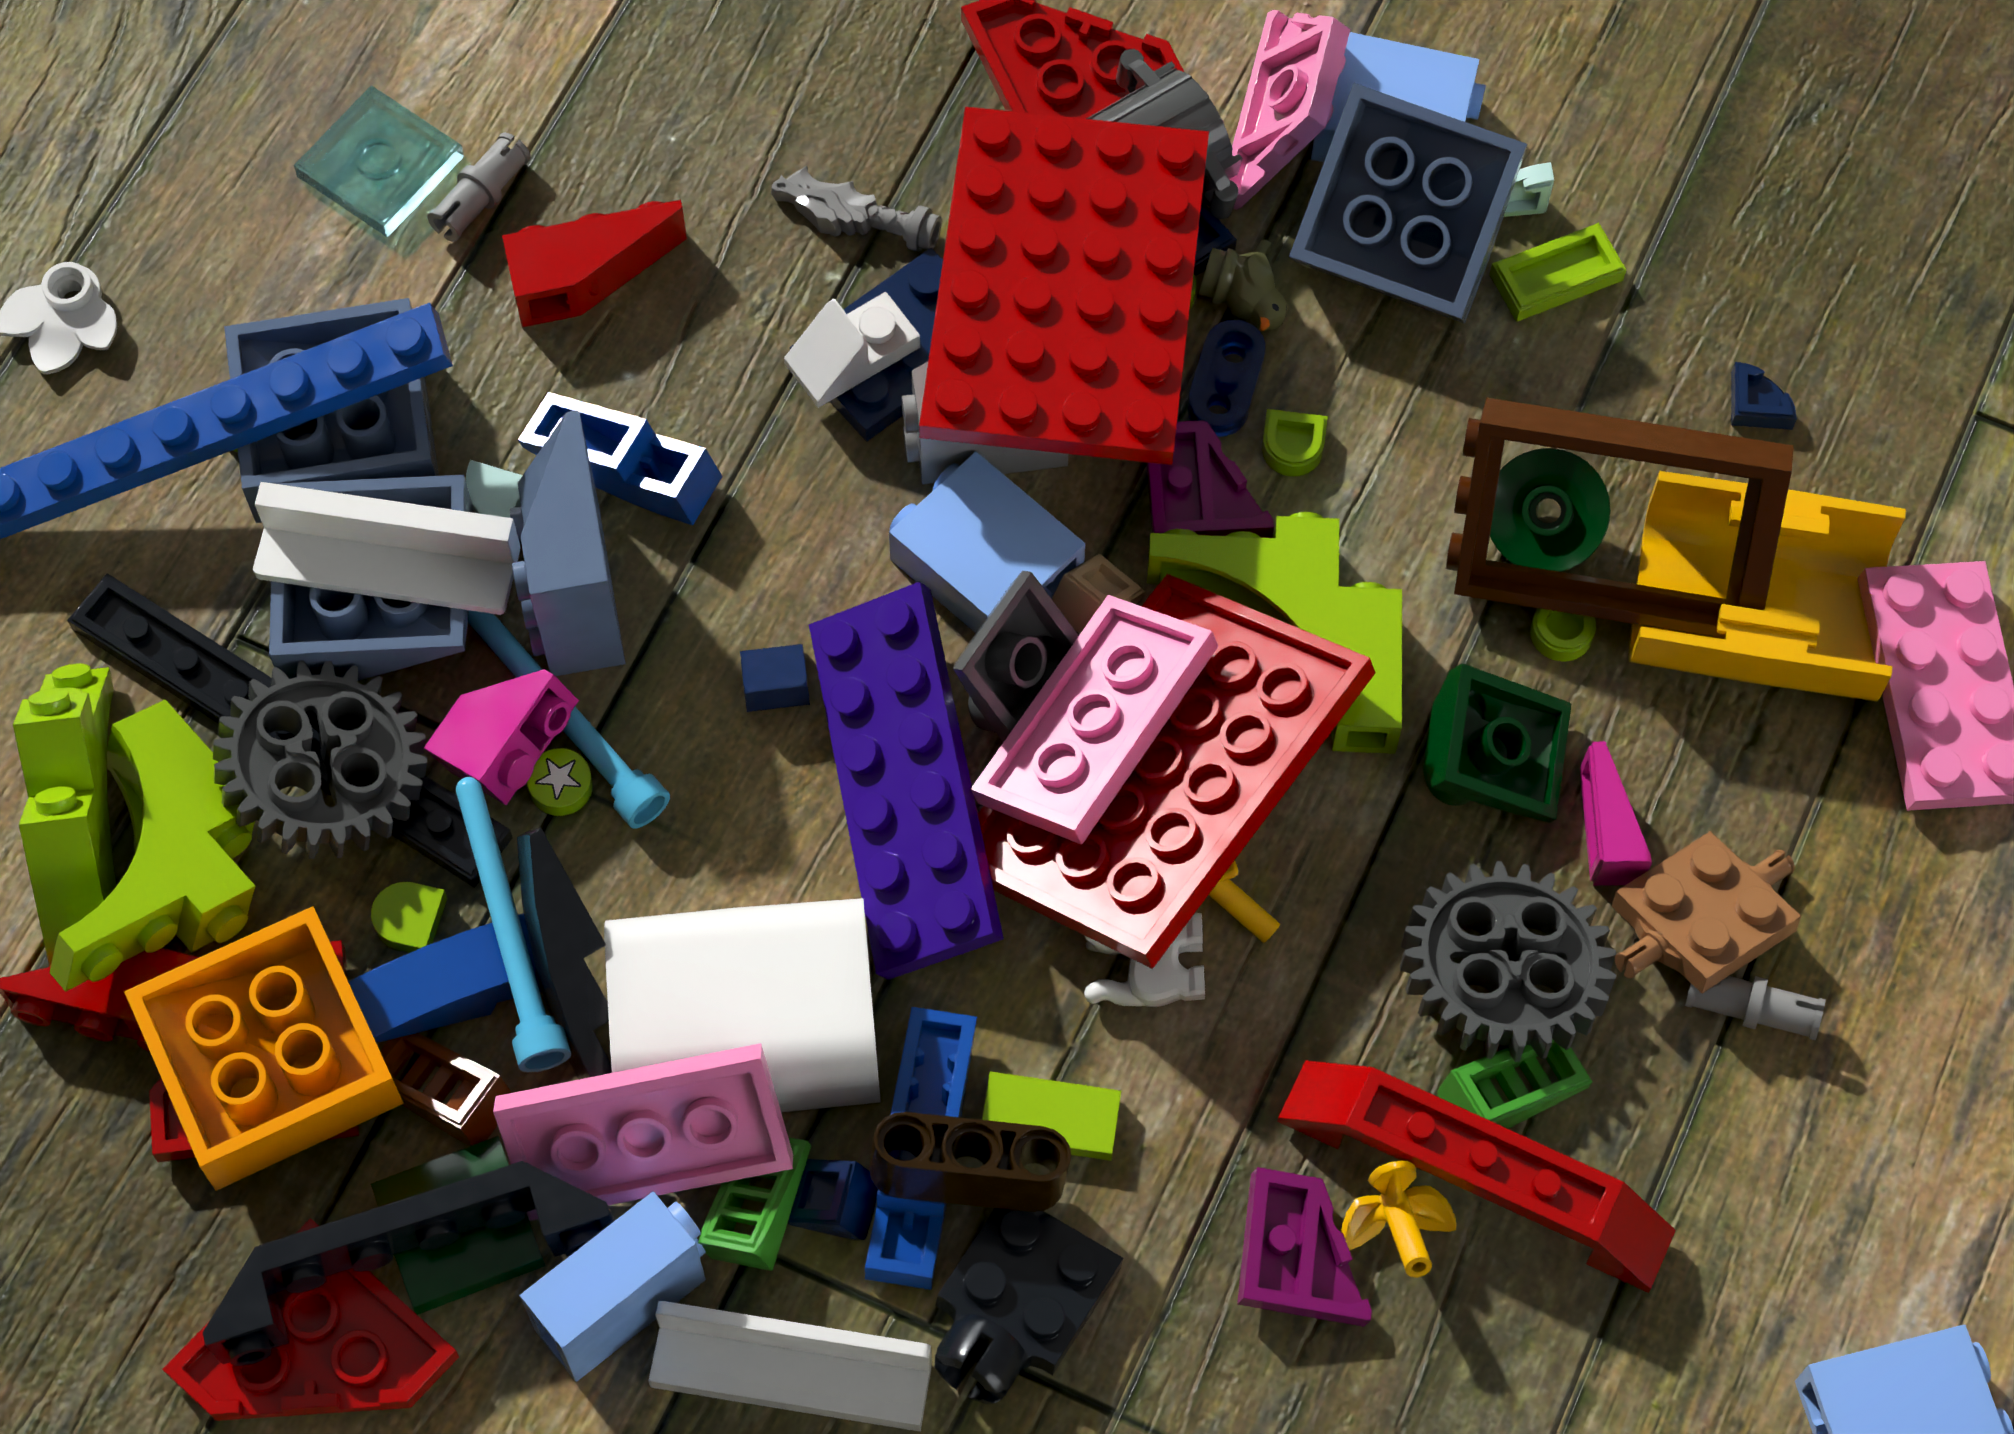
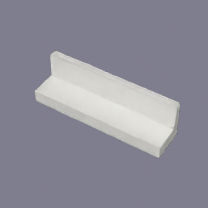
M266 482L260 483L255 507L264 529L253 566L257 579L501 615L506 611L514 578L512 563L518 561L521 548L513 518Z
M658 1301L656 1318L659 1332L649 1376L651 1388L921 1432L932 1368L931 1345Z

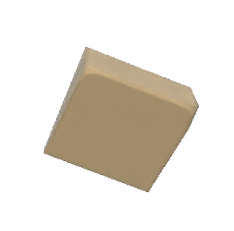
M1098 554L1064 574L1052 600L1074 630L1081 634L1107 595L1137 604L1142 599L1145 591L1101 554Z

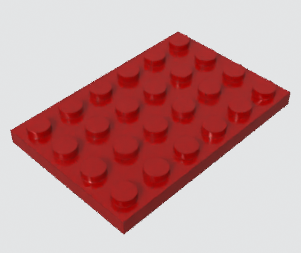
M965 107L919 422V438L1172 465L1209 131Z
M1168 573L1143 603L1142 607L1212 631L1218 648L1083 844H1078L986 806H983L978 813L994 891L1151 969L1155 967L1376 673L1371 659L1365 655Z

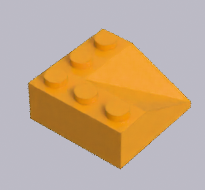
M314 906L124 991L199 1167L215 1191L404 1104Z

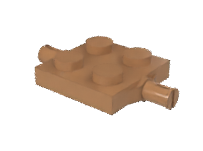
M1710 831L1616 891L1612 908L1635 929L1639 941L1615 955V964L1620 972L1625 970L1624 976L1631 979L1651 964L1659 961L1680 972L1703 994L1797 931L1801 915L1771 887L1786 876L1793 874L1795 865L1789 855L1784 858L1786 852L1779 849L1757 865L1750 866L1748 863L1743 862Z

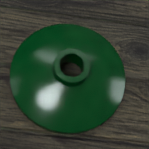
M1542 448L1525 452L1510 460L1500 470L1490 533L1491 540L1501 554L1515 565L1558 572L1571 569L1588 559L1598 549L1606 535L1611 514L1610 498L1606 485L1593 466L1571 452L1554 448ZM1553 499L1560 505V516L1553 523H1544L1538 517L1537 508L1543 500Z

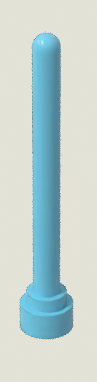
M469 610L468 623L516 678L543 670L494 614ZM575 706L566 727L563 729L564 733L613 787L611 790V796L615 799L613 807L624 821L633 829L647 825L666 808L670 800L669 792L653 774H643L638 769L631 770Z
M465 777L458 782L456 794L520 1023L515 1027L517 1036L512 1040L515 1057L519 1069L523 1072L548 1070L564 1063L570 1058V1047L564 1027L557 1025L553 1016L546 1015L482 786L475 778Z

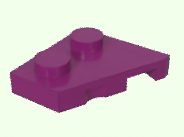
M1207 420L1177 422L1172 465L1146 462L1152 533H1164L1172 529H1187L1194 531L1198 535L1227 536L1233 532L1244 531L1255 533L1261 538H1272L1274 531L1272 516L1268 510L1262 512L1247 490V479L1236 463L1224 455L1221 449L1222 443Z
M1257 1167L1251 1173L1237 1305L1364 1327L1371 1321L1372 1310L1368 1299H1361L1348 1264L1352 1260V1256L1343 1233L1336 1228L1333 1222L1334 1208L1323 1179Z

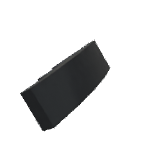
M542 828L529 830L517 837L522 907L536 974L550 1015L554 1017L557 1025L564 1027L571 1051V1056L568 1060L578 1080L612 1073L611 1062L593 1030L609 1021L608 1002L583 959L606 946V943Z

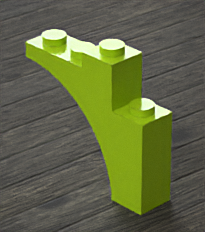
M1298 512L1290 516H1276L1273 538H1261L1255 533L1244 531L1233 532L1227 536L1198 535L1194 531L1187 529H1172L1164 533H1150L1147 583L1159 584L1168 573L1369 657L1376 673L1332 730V751L1396 753L1402 730V589H1388L1375 582H1360L1351 587L1339 586V519L1323 518L1321 515L1313 512Z
M78 663L59 667L52 674H46L40 691L32 694L28 699H22L13 723L28 799L19 822V829L49 967L52 964L58 933L83 919L97 908L116 888L107 792V736L110 706L114 692L109 667L91 669L87 664Z
M166 699L112 724L107 746V769L111 772L121 789L130 812L134 830L135 854L127 872L107 898L83 919L58 933L50 974L65 992L87 980L96 982L106 978L123 961L144 950L147 953L155 952L167 945L175 935L192 953L213 941L218 943L228 941L237 935L247 923V914L255 885L232 859L242 853L250 844L255 821L242 827L236 824L237 808L239 805L224 807L222 804V788L225 785L214 783V764L218 763V761L213 760V752Z

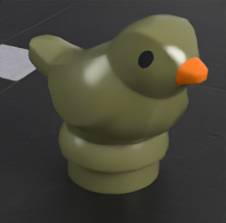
M1263 239L1254 251L1238 255L1233 249L1228 248L1226 252L1212 247L1199 290L1200 295L1213 298L1212 303L1215 304L1225 302L1232 315L1240 319L1252 320L1261 331L1278 329L1286 318L1287 304L1284 297L1276 290L1274 275L1267 259L1272 247L1271 242Z

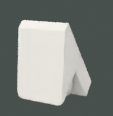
M887 292L880 294L848 314L845 313L835 299H832L826 303L786 354L784 363L819 408L919 349L920 335Z

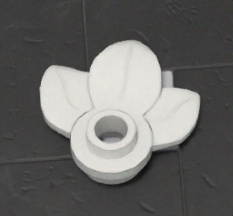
M62 262L54 265L45 273L41 285L16 290L0 309V335L29 337L28 345L32 360L42 374L59 372L69 367L78 358L83 345L95 350H108L116 336L118 326L113 308L101 299L102 289L97 276L90 269L74 262ZM71 291H80L74 297L63 299Z

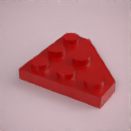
M979 0L961 7V21L1006 111L1083 119L1090 117L1127 95L1126 90L1117 84L1116 73L1120 57L1128 49L1138 50L1143 55L1144 62L1153 71L1172 61L1175 65L1174 68L1184 72L1169 41L1146 34L1144 39L1123 33L1113 29L1112 21L1071 7L1065 13L1039 4L1037 0Z
M310 1218L296 1233L318 1227L319 1225ZM349 1269L327 1276L326 1282L323 1285L310 1291L289 1293L283 1290L277 1292L289 1343L271 1349L272 1353L268 1358L244 1366H235L231 1363L222 1364L205 1346L203 1331L207 1326L206 1324L162 1370L215 1421L412 1408L459 1358V1355L446 1340L370 1271L359 1272Z

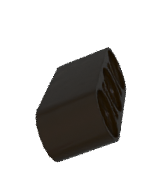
M900 1112L885 1117L877 1125L873 1138L869 1169L871 1180L876 1188L892 1197L1037 1212L1053 1207L1061 1199L1071 1161V1150L1064 1136L1056 1130L1044 1126ZM902 1149L911 1152L916 1158L901 1161L894 1159L888 1152ZM967 1156L973 1157L982 1162L983 1166L978 1168L965 1167L958 1163L956 1159ZM1034 1163L1040 1164L1049 1169L1051 1173L1047 1175L1033 1174L1025 1169L1024 1166Z

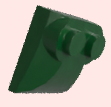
M1461 663L1448 672L1441 690L1433 702L1423 766L1424 779L1428 789L1438 800L1452 806H1460L1473 801L1488 807L1548 823L1556 820L1572 703Z

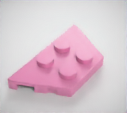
M1272 10L1267 13L1232 145L1233 156L1239 154L1242 157L1238 175L1229 179L1237 185L1239 192L1234 205L1235 210L1247 203L1326 128L1333 113L1332 100L1338 77L1345 66L1346 58L1344 53L1350 29L1334 17L1319 15L1313 18L1308 14L1295 13L1293 18H1289L1279 10Z

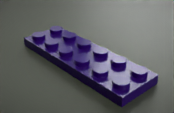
M917 582L809 624L861 898L864 900L865 919L876 974L890 980L1004 940L975 798L971 791L972 784L931 589L923 583Z

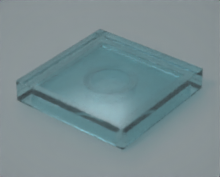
M371 85L294 164V168L298 178L388 237L464 157L461 144Z

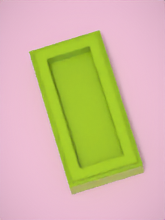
M1596 223L1492 263L1489 275L1515 321L1518 322L1624 280L1626 268L1601 225Z
M990 1071L982 1120L1051 1128L1064 1136L1070 1146L1071 1155L1112 1161L1121 1090Z

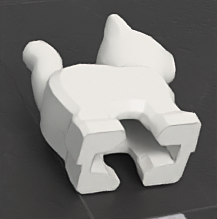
M1195 913L1153 969L1130 959L1128 981L1117 982L1108 979H1098L1086 986L1084 992L1086 1000L1092 1004L1108 1000L1122 1006L1160 1007L1180 999L1184 1001L1205 999L1204 965L1186 969L1178 960L1179 954L1184 952H1203L1202 913ZM1085 936L1087 949L1105 954H1120Z

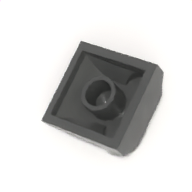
M1022 570L1011 583L956 660L953 670L969 694L968 708L972 721L982 730L997 733L1003 742L1079 636L1032 572Z

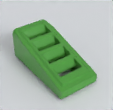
M1552 1039V1045L1545 1059L1557 1076L1558 1082L1551 1083L1536 1059L1538 1055L1531 1045H1526L1520 1062H1514L1509 1049L1505 1048L1496 1052L1492 1059L1483 1057L1451 1070L1439 1087L1437 1094L1439 1098L1509 1129L1589 1088L1592 1080L1572 1048L1565 1050ZM1519 1066L1532 1086L1533 1092L1529 1093L1516 1072V1067ZM1492 1079H1497L1509 1102L1504 1103L1491 1082Z
M788 1137L793 1151V1169L757 1176L776 1180L772 1190L750 1186L749 1181L751 1177L721 1184L704 1222L698 1242L703 1246L706 1254L711 1259L773 1271L811 1149V1144L808 1141ZM744 1199L766 1203L762 1212L741 1208ZM736 1223L755 1226L752 1235L734 1232Z

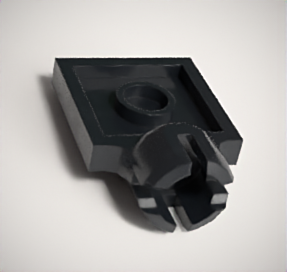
M995 1208L937 1295L935 1306L947 1312L954 1320V1323L937 1347L935 1369L951 1387L957 1390L974 1363H978L972 1375L977 1380V1383L969 1393L968 1398L985 1404H995L1002 1400L1021 1370L1029 1366L1040 1368L1053 1375L1118 1274L1124 1258L1045 1211L1028 1212Z

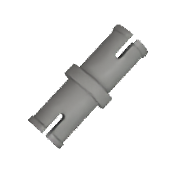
M506 132L501 133L496 142L474 166L467 165L457 175L458 184L427 215L429 224L438 234L448 225L450 229L444 234V238L452 242L457 241L461 237L462 232L484 208H493L502 197L501 189L531 159L530 152L522 141L518 140L514 147L510 149L508 146L514 140V135Z
M1728 976L1703 994L1690 984L1685 1006L1690 1008L1693 1006L1742 1019V1026L1756 1029L1758 1023L1816 1040L1826 999H1816L1767 986L1768 979L1757 976L1754 977L1753 982Z

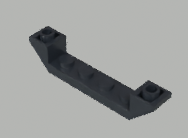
M520 1161L256 1246L204 1329L205 1346L222 1364L231 1363L235 1366H244L260 1362L271 1355V1349L289 1343L277 1292L283 1290L289 1293L310 1291L323 1285L326 1282L327 1276L345 1270L353 1269L359 1272L375 1270L389 1264L393 1260V1255L417 1247L422 1250L440 1249L456 1242L460 1237L459 1234L482 1226L490 1229H499L514 1225L523 1220L526 1216L525 1212L536 1209L543 1237L554 1257L563 1254L569 1257L613 1223L615 1218L607 1202L524 1161Z

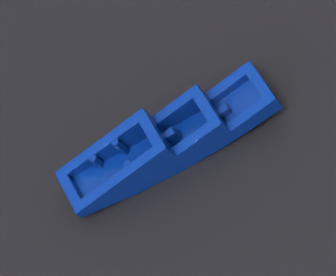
M911 1007L890 1115L900 1112H912L962 1118L977 1024L976 1016ZM902 1149L888 1152L894 1159L901 1161L916 1158L911 1152ZM878 1189L877 1208L865 1264V1279L932 1290L947 1203L896 1198L886 1195Z

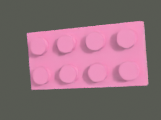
M1986 562L1865 568L1857 579L1875 663L1892 666V676L1882 696L1907 811L2014 804V685Z
M1107 595L972 786L971 791L978 804L1082 845L1218 648L1213 632Z
M761 1043L495 1096L493 1112L511 1164L524 1161L607 1202L608 1205L643 1199L652 1191L658 1196L793 1169V1151ZM536 1209L527 1212L530 1221L538 1219Z

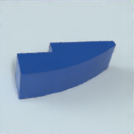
M547 393L518 439L523 448L537 455L565 413L579 410L596 488L659 515L690 525L695 523L723 477L706 448L655 434L647 419L558 394Z
M524 913L519 914L518 917L520 920L523 935L525 938V942L535 973L539 991L542 992L535 970ZM493 923L476 927L424 946L349 981L376 1043L491 1015L498 1002L513 999Z

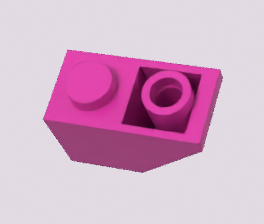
M545 669L460 695L424 749L450 773L460 779L465 777L475 778L480 782L484 793L507 805L515 792L530 779L534 765L554 736L558 735L566 727L571 712L579 700L554 674Z

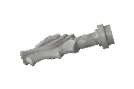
M805 166L787 179L781 175L772 184L771 194L774 199L794 204L797 211L807 218L820 233L830 234L834 237L839 236L841 232L846 233L848 236L854 235L856 232L865 235L873 227L896 235H903L907 248L920 252L922 249L928 250L931 247L934 249L939 239L942 217L932 214L931 208L920 205L909 214L900 210L895 211V209L886 206H877L874 194L864 195L857 192L853 181L840 184L820 182L808 173V167Z

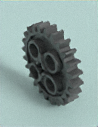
M298 661L296 677L291 679L282 670L275 667L272 669L270 688L252 679L249 681L248 697L250 700L233 696L230 709L232 717H220L218 736L220 739H215L213 743V760L218 761V763L214 764V783L225 785L222 788L223 806L239 805L236 824L239 827L248 825L256 820L259 822L257 830L258 842L263 843L275 833L281 835V850L284 854H287L297 841L306 842V851L309 859H315L320 843H329L335 856L342 858L345 841L352 839L363 851L369 850L370 830H374L379 835L388 839L392 836V817L407 821L411 809V802L409 800L420 799L423 781L419 778L425 777L427 757L421 755L424 753L425 734L414 732L417 722L415 711L399 713L403 696L400 692H395L382 698L380 696L382 678L380 676L371 679L366 685L357 683L358 666L353 665L342 678L335 676L332 661H325L320 675H311L306 663ZM307 711H313L317 715L320 729L319 743L321 756L324 764L329 766L328 787L335 804L333 807L326 806L323 800L320 764L316 752L311 751L313 732L306 714ZM341 721L351 722L359 728L342 730L333 724ZM287 731L295 737L287 740H278L271 737L269 733ZM352 777H362L369 780L372 785L356 787L350 785L345 780ZM289 786L304 789L307 794L291 797L283 794L280 790Z
M1496 861L1492 877H1485L1482 871L1475 864H1472L1469 867L1465 883L1450 872L1446 874L1441 891L1430 886L1426 890L1422 906L1414 905L1408 923L1409 926H1406L1401 942V947L1405 950L1400 964V971L1410 973L1405 991L1407 995H1424L1418 1010L1420 1017L1430 1016L1435 1013L1441 1015L1437 1034L1440 1036L1444 1035L1454 1028L1463 1032L1460 1039V1049L1466 1050L1478 1039L1484 1041L1486 1058L1492 1059L1496 1054L1498 1046L1503 1045L1508 1046L1514 1062H1520L1526 1045H1531L1541 1059L1547 1058L1552 1045V1039L1559 1046L1568 1050L1572 1046L1576 1031L1588 1035L1596 1016L1603 1015L1609 1000L1607 994H1610L1616 979V974L1610 971L1615 960L1616 950L1604 947L1610 932L1609 927L1590 926L1597 910L1595 905H1587L1576 909L1573 903L1578 889L1575 886L1558 894L1552 890L1555 874L1550 872L1540 883L1531 881L1530 867L1527 864H1523L1517 877H1508L1502 861ZM1527 928L1538 929L1544 932L1546 936L1535 935L1528 931ZM1462 929H1474L1481 933V936L1470 935ZM1468 985L1481 986L1487 989L1489 993H1478L1470 989ZM1534 985L1546 986L1552 989L1554 993L1542 992L1536 989Z

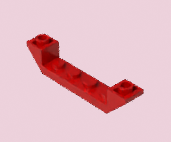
M1305 1060L1277 1122L1335 1149H1339L1344 1136L1347 1135L1401 1161H1409L1416 1168L1592 1248L1586 1262L1587 1265L1647 1293L1652 1288L1676 1231L1625 1182L1374 1067Z

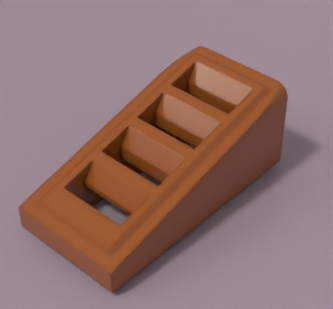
M419 1033L388 1040L380 1050L404 1102L402 1106L469 1146L489 1138L498 1125L493 1112L495 1096L512 1093L499 1074ZM413 1052L419 1054L420 1057L402 1081L395 1079ZM438 1066L440 1069L423 1092L418 1091L433 1069ZM457 1081H462L461 1085L458 1087V1089L455 1091V1093L452 1095V1097L449 1099L446 1105L443 1104V1100L455 1086Z

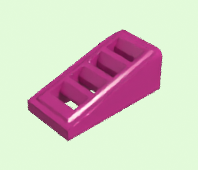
M1592 742L1580 766L1590 881H1593V886L1627 885L1650 869L1652 865L1651 854L1606 742Z

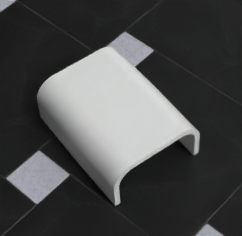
M863 898L737 907L605 921L604 941L606 943L605 961L612 1073L761 1043L781 1112L881 1102Z

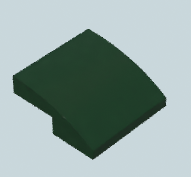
M495 1136L373 1182L371 1187L377 1205L380 1207L508 1166L509 1163L499 1136ZM525 1212L526 1216L523 1220L505 1228L490 1229L482 1226L460 1233V1237L456 1242L440 1249L422 1250L417 1247L395 1254L394 1256L414 1312L419 1315L544 1267L545 1263L527 1212Z

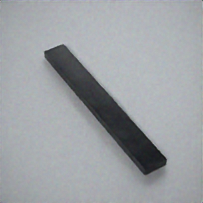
M108 573L67 620L72 630L218 724L221 716L232 717L230 709L233 696L250 700L248 697L249 681L255 679L268 688L271 687L272 678ZM307 711L306 714L313 732L311 751L316 752L320 764L321 790L331 796L328 787L329 766L324 764L321 756L319 743L320 729L317 715L313 711ZM342 722L333 724L342 730H353ZM287 731L269 733L271 737L278 740H287L295 737ZM427 776L419 778L423 781L420 799L409 800L411 802V809L407 821L392 817V835L475 888L480 881L457 795ZM352 777L345 780L350 785L356 787L372 785L369 780L362 777ZM491 818L500 853H502L513 839L511 830Z

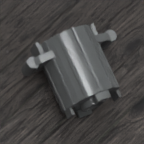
M1125 50L1120 57L1116 82L1121 88L1126 90L1127 95L1086 119L1209 131L1202 200L1209 206L1212 216L1217 219L1228 218L1233 211L1239 193L1237 185L1229 179L1238 175L1242 157L1239 154L1233 156L1232 144L1230 143L1224 121L1209 95L1191 75L1174 68L1175 65L1172 61L1153 71L1144 62V57L1138 50Z

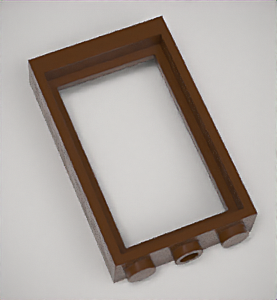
M1486 398L1481 419L1469 418L1463 447V456L1474 458L1472 477L1460 476L1454 513L1463 514L1466 517L1463 534L1452 532L1447 556L1446 569L1457 571L1454 594L1725 639V634L1717 633L1721 604L1765 610L1792 473L1794 445ZM1505 440L1748 478L1726 599L1486 560Z

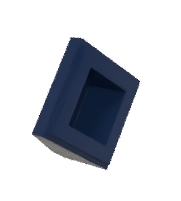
M803 644L740 651L747 712L810 705Z
M807 1159L787 1224L847 1239L865 1240L878 1188H876L871 1180L870 1171L856 1161Z

